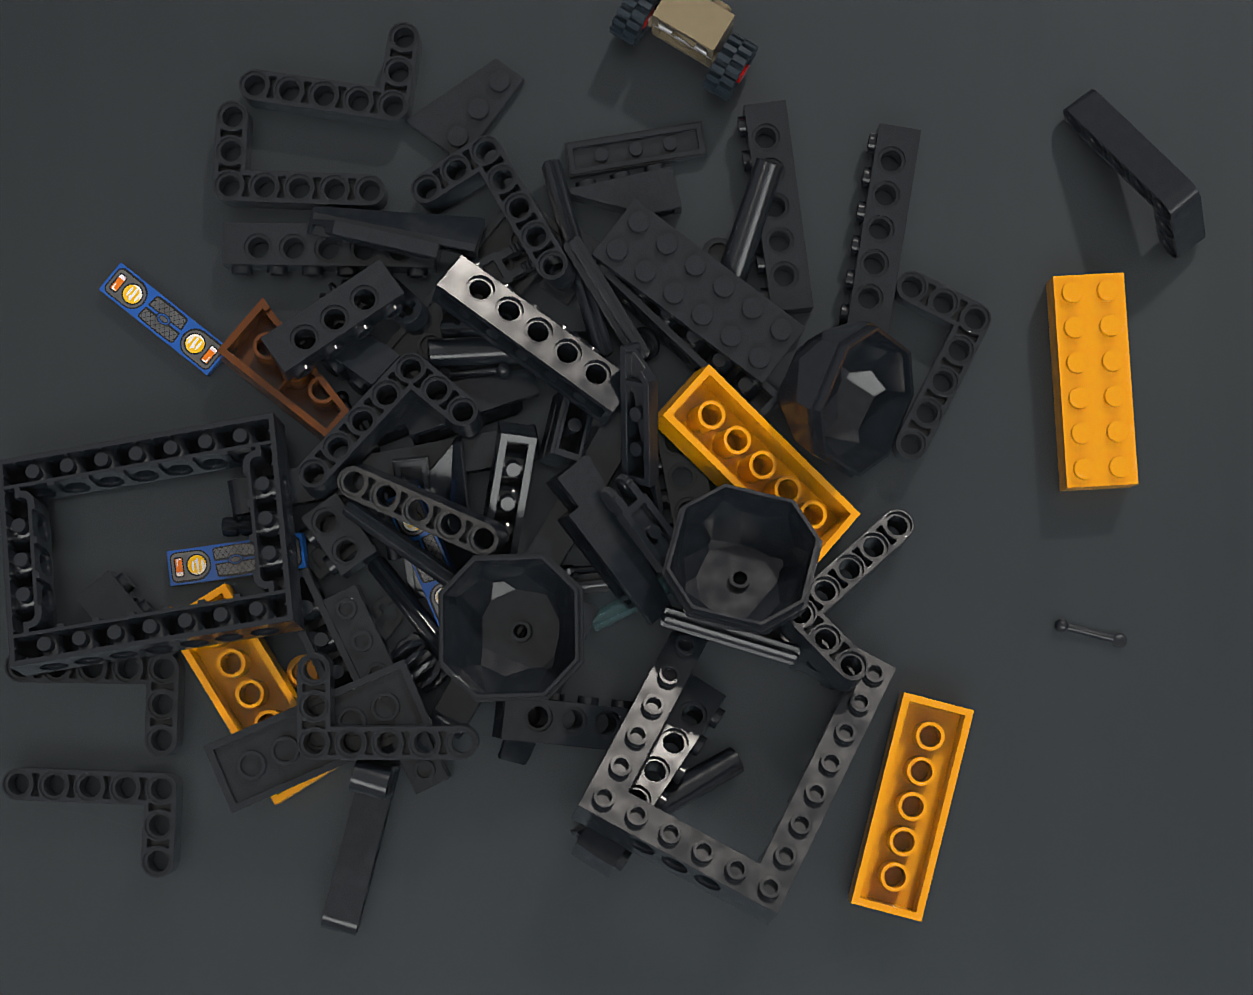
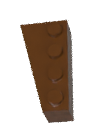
M262 297L217 350L219 358L225 365L322 441L349 412V409L315 366L314 370L302 379H296L295 377L291 381H287L265 350L260 339L282 324Z

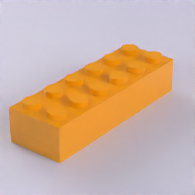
M1124 272L1053 276L1046 283L1060 491L1130 488L1138 484Z
M710 364L695 371L658 412V429L717 487L729 484L794 500L823 541L818 562L860 515Z
M224 583L198 600L205 599L208 602L230 599L233 598V594L237 593L232 585ZM198 600L190 605L198 604ZM264 637L181 650L231 734L297 706V691L290 683ZM333 770L284 790L270 798L275 805L280 804Z
M899 692L847 899L850 903L922 921L974 710L906 692Z

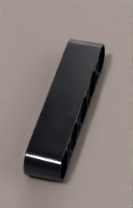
M361 464L346 467L338 475V488L346 497L478 555H488L501 550L507 543V531L498 521L370 465ZM356 472L360 473L364 478V486L361 490L356 489L353 485L352 480ZM387 486H391L396 492V501L393 505L385 499L384 493ZM419 500L426 502L429 508L428 516L425 519L420 517L416 510ZM452 514H455L461 520V529L458 533L452 531L449 527L448 521ZM484 528L489 529L494 535V543L491 547H487L481 541V532Z

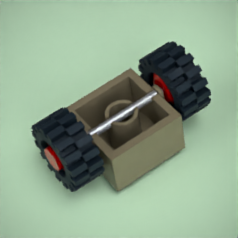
M622 0V4L616 11L617 14L614 16L609 28L611 34L634 47L643 38L644 33L647 32L649 27H652L653 35L710 68L702 87L726 102L734 94L737 86L740 85L759 48L756 44L733 32L735 15L731 13L732 9L720 0H713V2L711 0Z

